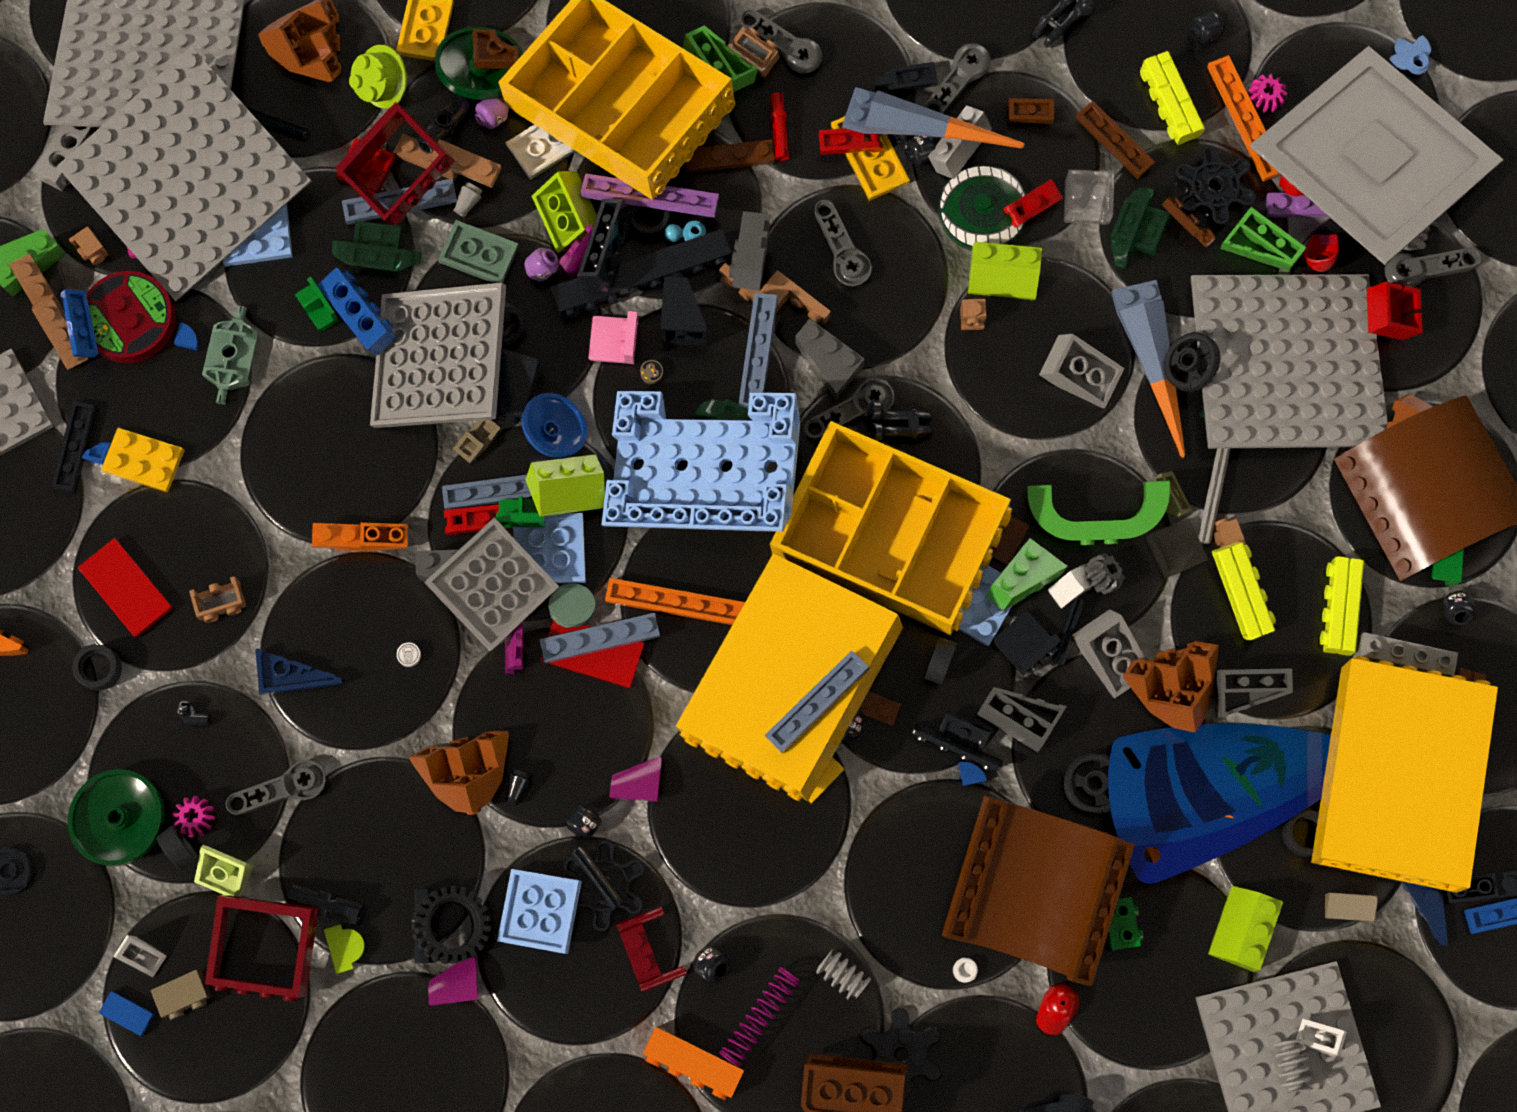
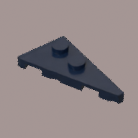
M255 649L260 695L343 684V678L334 674L320 671L311 666L288 660L261 649Z
M1402 882L1403 888L1410 894L1411 901L1419 914L1425 918L1431 928L1434 938L1439 941L1440 946L1448 945L1442 890Z

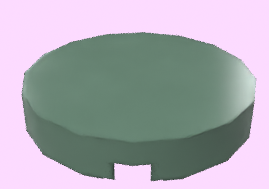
M568 583L561 585L549 598V613L557 624L565 628L584 626L595 613L594 596L587 587L580 584Z

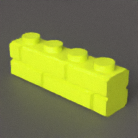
M1169 51L1144 60L1140 74L1143 81H1147L1150 86L1149 93L1152 100H1156L1159 105L1158 112L1160 118L1166 120L1169 126L1167 127L1169 137L1175 139L1177 145L1202 136L1205 127Z
M1234 542L1213 550L1214 560L1243 639L1253 640L1275 631L1273 624L1276 623L1272 611L1267 609L1265 602L1268 601L1264 589L1259 587L1257 580L1260 579L1256 567L1251 565L1249 558L1252 557L1248 545H1244L1243 542Z
M1338 556L1327 565L1326 576L1330 577L1329 585L1325 587L1324 599H1328L1327 608H1324L1322 613V622H1326L1325 631H1322L1320 635V644L1324 645L1323 652L1348 656L1356 652L1364 567L1363 560Z

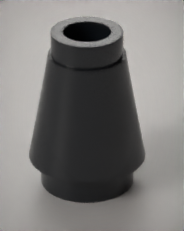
M513 768L512 773H509L505 801L516 805L519 804L532 781L530 779L531 773Z

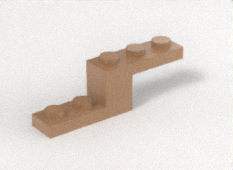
M402 134L393 152L396 154V157L425 169L439 156L435 150L432 154H426L421 151V148L417 145V139L406 134ZM439 139L438 143L456 160L451 165L449 171L442 176L455 181L458 174L491 188L493 187L502 169L501 165Z
M31 253L9 263L33 305V313L67 370L88 360V357H73L64 310Z
M725 263L719 269L720 281L726 287L731 288L733 278H729L730 266ZM778 270L760 291L733 287L746 302L751 301L753 303L755 292L777 295L776 313L790 298V302L796 308H802L808 312V316L814 322H821L825 325L830 319V310Z

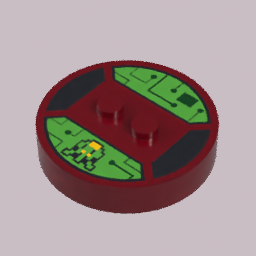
M137 271L116 272L99 280L86 294L97 349L104 357L120 363L140 362L156 355L169 342L176 324L174 303L163 286L151 276Z

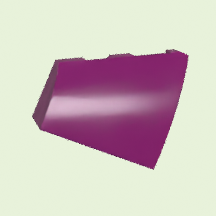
M590 224L585 228L588 232L587 236L582 240L575 241L569 251L559 261L561 271L570 280L578 278V272L593 229Z
M520 623L505 637V674H515V669H523V623Z
M656 757L612 775L610 799L658 802L662 757Z
M476 955L466 961L454 964L429 981L428 997L430 1006L479 1000Z

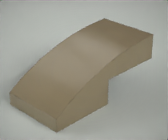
M478 420L470 432H465L453 450L469 463H472L493 442L503 428L493 420Z

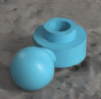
M698 221L688 222L684 229H681L676 224H670L664 230V236L670 242H677L680 238L688 241L706 234L704 225ZM697 229L699 233L693 234L691 230Z

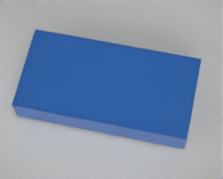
M114 991L110 992L99 1011V1014L139 1036L144 1035L155 1015Z

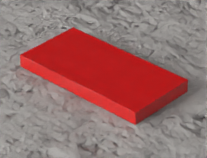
M115 538L78 567L135 638H138L173 609Z
M553 620L548 637L591 627L584 625L578 628L577 626L565 628ZM643 642L632 643L548 664L631 688L645 644ZM543 653L540 659L541 662H544Z

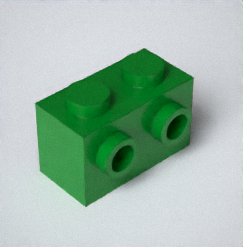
M1132 897L1118 899L1106 938L1108 951L1141 946L1140 941H1143V932L1141 926L1137 927L1136 917L1139 916L1137 903L1133 902Z

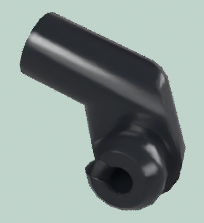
M181 701L178 704V715L186 725L209 726V714H197L188 701Z

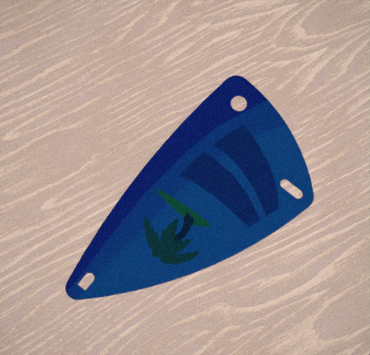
M1226 723L1201 724L1196 733L1170 727L1117 738L1113 742L1109 761V802L1118 838L1135 844L1129 864L1137 878L1144 883L1153 884L1188 871L1254 840L1322 799L1331 735L1282 726ZM1125 747L1132 749L1141 763L1140 769L1132 767L1123 753ZM1148 847L1157 848L1161 854L1160 860L1154 863L1147 861L1144 857L1145 849Z

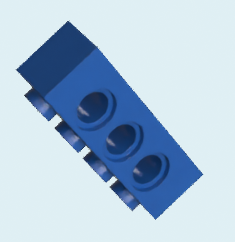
M336 267L317 287L368 351L379 355L397 338L392 331L394 326L386 318L383 319L380 316L381 310L375 303L369 302L367 299L368 293L361 286H357L354 283L356 278L348 270L344 272Z

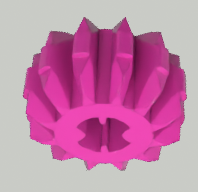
M1271 73L1267 78L1262 74L1258 80H1253L1248 95L1251 96L1252 103H1256L1255 110L1261 107L1263 113L1267 112L1268 109L1273 113L1277 107H1282L1284 99L1287 97V92L1284 91L1286 84H1279L1280 77L1274 80Z
M194 796L192 801L189 798H184L185 806L177 804L176 807L180 812L172 814L173 817L179 819L174 823V826L181 827L180 833L183 835L188 832L189 837H194L197 832L200 836H203L204 827L209 830L212 828L208 824V820H215V816L208 814L214 808L207 806L208 801L206 799L200 801L198 796ZM198 814V818L190 819V815Z

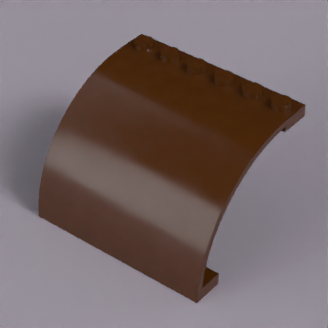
M1467 395L1443 402L1413 415L1334 458L1400 581L1506 528L1511 527L1512 529L1517 527V484Z
M984 795L942 936L1003 952L1064 974L1072 982L1092 986L1135 844L1053 815Z

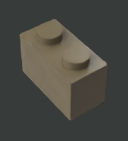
M194 970L151 990L161 1018L177 1019L184 1015V1010L191 1007L193 1010L199 1009L207 1005L206 1000L213 998L208 985L205 984L206 979L201 970Z

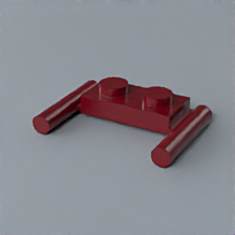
M662 906L616 924L642 992L687 975L684 965L661 974L644 930V923L665 915Z

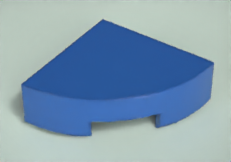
M180 322L174 344L198 351L199 342L195 332L191 327Z
M103 442L86 450L82 459L103 466L111 443Z
M958 762L963 787L987 782L984 772L978 766L969 762Z

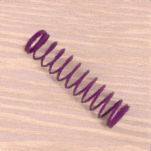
M782 967L778 971L789 980L777 974L774 975V978L785 989L774 983H768L769 987L779 997L768 991H762L764 996L773 1005L762 999H757L759 1005L767 1013L756 1007H751V1010L763 1022L750 1015H745L746 1019L757 1030L744 1023H739L740 1027L751 1038L738 1031H733L735 1036L745 1046L732 1039H728L730 1045L739 1054L726 1047H722L719 1052L720 1055L738 1068L742 1066L741 1063L728 1052L743 1060H746V1056L734 1044L752 1052L751 1047L740 1036L753 1043H758L757 1039L746 1028L759 1035H764L749 1018L765 1027H770L755 1010L771 1019H775V1016L761 1002L777 1011H781L780 1007L768 995L783 1003H787L772 986L789 995H793L778 978L795 987H798L799 983H801L799 979Z

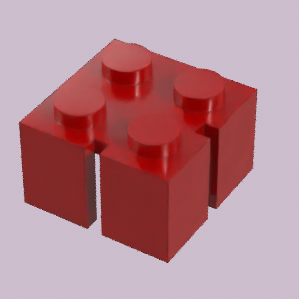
M1387 281L1368 288V333L1400 340L1423 333L1422 313H1415L1402 318L1403 315L1421 309V289L1409 286L1402 287L1400 284Z

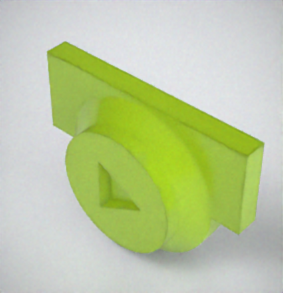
M342 924L324 929L336 974L354 969L353 962L360 959L364 953L365 943L363 937L355 930H343Z

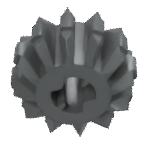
M1106 553L1090 559L1087 567L1084 569L1088 574L1085 578L1091 582L1090 586H1094L1096 592L1101 591L1104 595L1119 589L1122 581L1125 579V576L1122 574L1124 569L1120 568L1119 562L1114 560L1113 555L1108 556Z

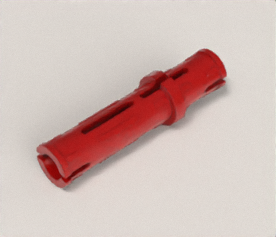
M773 93L770 95V120L773 125L775 160L786 161L789 159L784 94Z

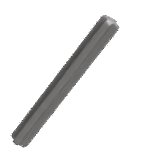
M1217 448L1198 536V542L1209 544L1212 540L1231 448Z

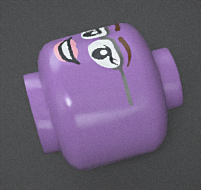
M501 97L482 100L476 105L475 119L480 126L493 129L507 120L508 105Z
M538 248L525 260L527 275L531 279L544 282L558 270L557 255L550 249Z

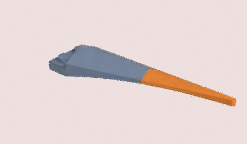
M855 87L842 128L863 134L942 137L1015 148H1024L1025 145L1023 142L878 90L875 93Z
M1157 280L1112 290L1111 294L1117 315L1148 378L1179 454L1184 458L1185 449L1176 387L1168 381L1164 370V360H1166V353H1168L1170 345L1164 303L1161 299Z

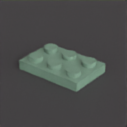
M456 220L438 261L441 264L491 283H503L519 245L511 240Z

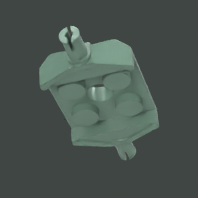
M237 306L236 317L232 318V320L218 322L213 325L202 375L219 389L216 403H222V405L226 404L229 390L250 385L248 378L257 339H260V334L245 323L244 319L247 308L244 306L242 308ZM227 348H235V354L232 357H224V352Z

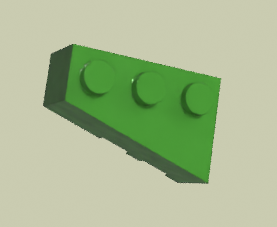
M705 25L685 34L683 49L732 79L733 93L755 82L758 68L754 65L750 66L741 58L742 55L737 51L734 53L725 45L726 43Z
M1251 207L1225 239L1220 249L1289 271L1303 254L1306 247Z
M44 229L0 246V284L12 297L23 288L9 263L31 253L43 273L66 255Z
M1030 538L996 579L985 595V598L1004 611L1033 592L1041 590L1047 584L1057 581L1068 566Z

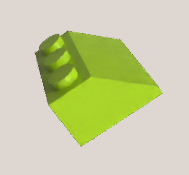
M558 171L532 195L558 254L568 251L575 241L585 238L588 234L585 228L589 224L593 227L597 217L590 199L581 197L583 183L577 171Z
M974 242L971 251L968 294L1036 300L1042 248Z
M597 455L531 463L525 480L540 517L604 508V472Z
M1231 886L1208 954L1252 972L1260 971L1283 901L1259 892Z

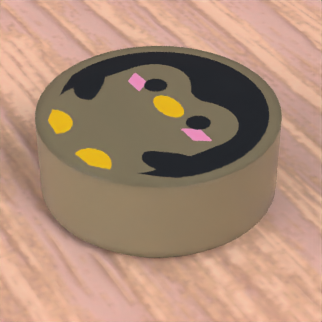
M655 360L644 362L640 369L641 378L648 384L658 383L663 377L662 365Z

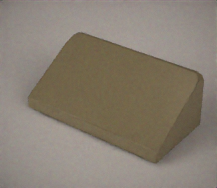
M1342 893L1325 894V918L1374 922L1377 896Z

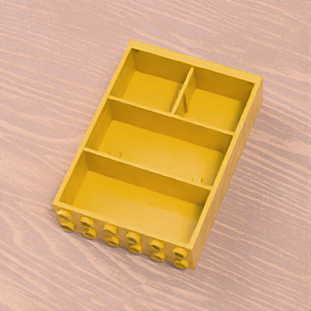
M570 0L499 81L502 95L508 108L651 200L664 191L669 180L677 176L680 167L692 158L697 147L705 143L708 134L719 126L724 115L730 113L735 105L732 79L605 0Z
M830 421L793 496L791 517L783 532H775L770 547L772 555L774 553L847 590L951 636L953 630L958 631L961 626L964 614L962 611L963 609L968 610L972 602L974 593L972 590L973 588L978 589L983 578L982 568H988L992 559V547L997 548L1002 537V526L1007 527L1013 508L1010 507L1011 499Z
M773 553L676 724L677 729L681 732L680 736L693 747L697 748L699 744L705 749L707 754L715 758L720 755L726 760L725 763L736 769L741 766L749 776L757 780L759 777H762L770 787L778 791L780 787L783 788L791 798L800 801L801 798L808 801L903 629L899 615ZM852 650L869 667V670L782 754L765 737V734Z
M1355 656V658H1351L1341 668L1311 863L1456 893L1469 889L1498 687L1491 686L1490 682L1484 680L1470 682L1466 681V678L1463 676L1452 675L1450 678L1442 676V673L1438 671H1427L1425 673L1417 671L1418 668L1413 666L1399 668L1394 667L1391 662L1379 661V663L1369 662V658Z

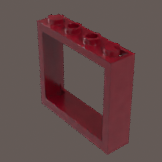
M395 102L335 169L385 222L395 227L403 221L411 208L420 202L422 196L435 186L436 181L449 171L451 165L456 160L405 108ZM407 121L439 156L396 203L387 210L355 175L396 130Z
M231 895L218 896L205 984L213 985V990L228 991V988H234L236 993L251 994V991L260 992L259 996L265 998H274V995H281L283 1000L297 1001V998L306 996L319 908ZM229 908L303 918L293 988L219 977Z

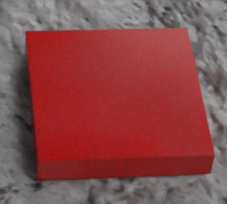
M354 139L348 153L355 147V145L360 141V139ZM380 148L355 175L372 194L380 192L397 158L396 154ZM337 173L336 177L338 180L348 183L339 173Z

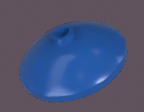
M554 393L540 394L532 398L523 410L521 422L524 434L530 444L542 454L553 458H566L577 453L584 445L587 438L586 420L580 409L568 398Z

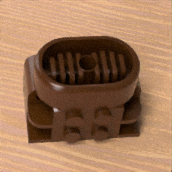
M810 1053L804 1065L802 1109L804 1112H902L908 1065Z

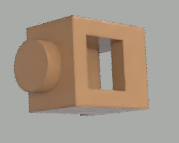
M88 226L69 239L84 260L89 258L93 265L100 264L109 255Z
M985 299L962 300L960 307L961 330L984 329L986 319Z
M1224 518L1215 522L1214 539L1218 546L1224 547L1234 542H1243L1244 545H1247L1237 519L1229 521L1228 518Z

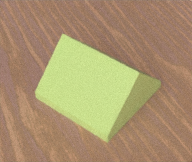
M202 845L194 882L223 895L240 897L255 866Z

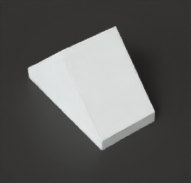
M1087 564L1071 570L1048 589L1061 609L1094 587L1090 586L1091 582L1085 578L1088 575L1084 570Z
M130 935L125 937L114 954L116 959L151 977H154L167 957L138 937Z
M1302 1019L1296 1040L1304 1039L1298 1042V1044L1329 1056H1339L1347 1032Z

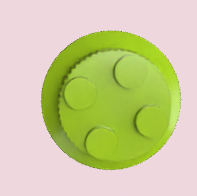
M375 45L355 59L351 68L349 84L359 98L365 102H371L379 108H390L395 102L399 103L406 91L407 73L400 55L393 48L387 45Z

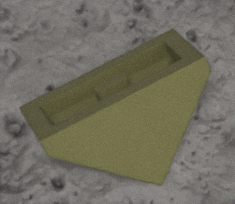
M1173 471L1157 475L1156 481H1170V497L1165 512L1178 517L1191 514L1193 510Z

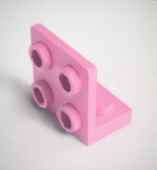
M628 311L627 318L593 316L589 360L634 364L638 330L637 312Z

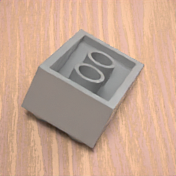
M1074 334L1058 335L1039 375L1055 386L1101 408H1105L1124 368Z
M1109 609L1074 633L1072 637L1110 694L1116 698L1131 688L1125 681L1123 674L1132 661L1140 658L1146 661L1122 615Z

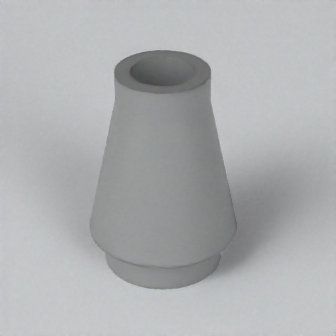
M466 182L465 186L461 187L453 211L466 217L467 213L480 200L482 190Z

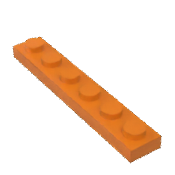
M1228 55L1210 62L1207 68L1262 181L1280 176L1281 174L1250 148V145L1264 134L1266 130L1230 56Z
M609 578L605 602L729 625L734 624L745 602L613 578Z

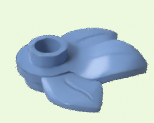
M1422 35L1414 44L1401 38L1396 39L1394 47L1396 54L1390 57L1391 63L1396 68L1409 70L1413 74L1420 75L1425 73L1429 68L1428 56L1431 52L1427 39ZM1414 63H1419L1421 67L1416 66Z

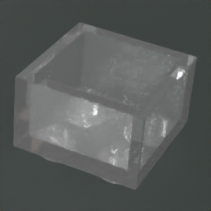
M1068 170L1065 179L1064 222L1109 224L1113 216L1114 172Z

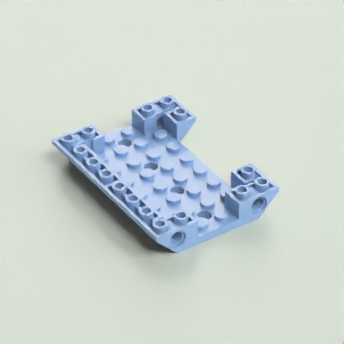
M617 391L612 436L618 440L614 479L607 480L602 526L783 532L792 514L800 432L796 393H750L748 416L753 421L666 419L662 392ZM642 459L644 461L643 467L639 470H634V463ZM687 460V468L683 471H678L677 466L679 462ZM727 461H731L733 464L731 470L723 472L722 465ZM776 462L778 464L776 471L768 473L766 470L768 464Z

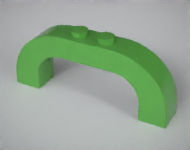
M1170 481L1143 482V505L1135 516L1127 520L1084 522L1065 520L1057 514L1053 507L1051 485L1027 486V501L1030 512L1037 524L1047 533L1057 538L1081 540V545H1095V540H1104V544H1118V539L1140 536L1157 525L1169 503Z

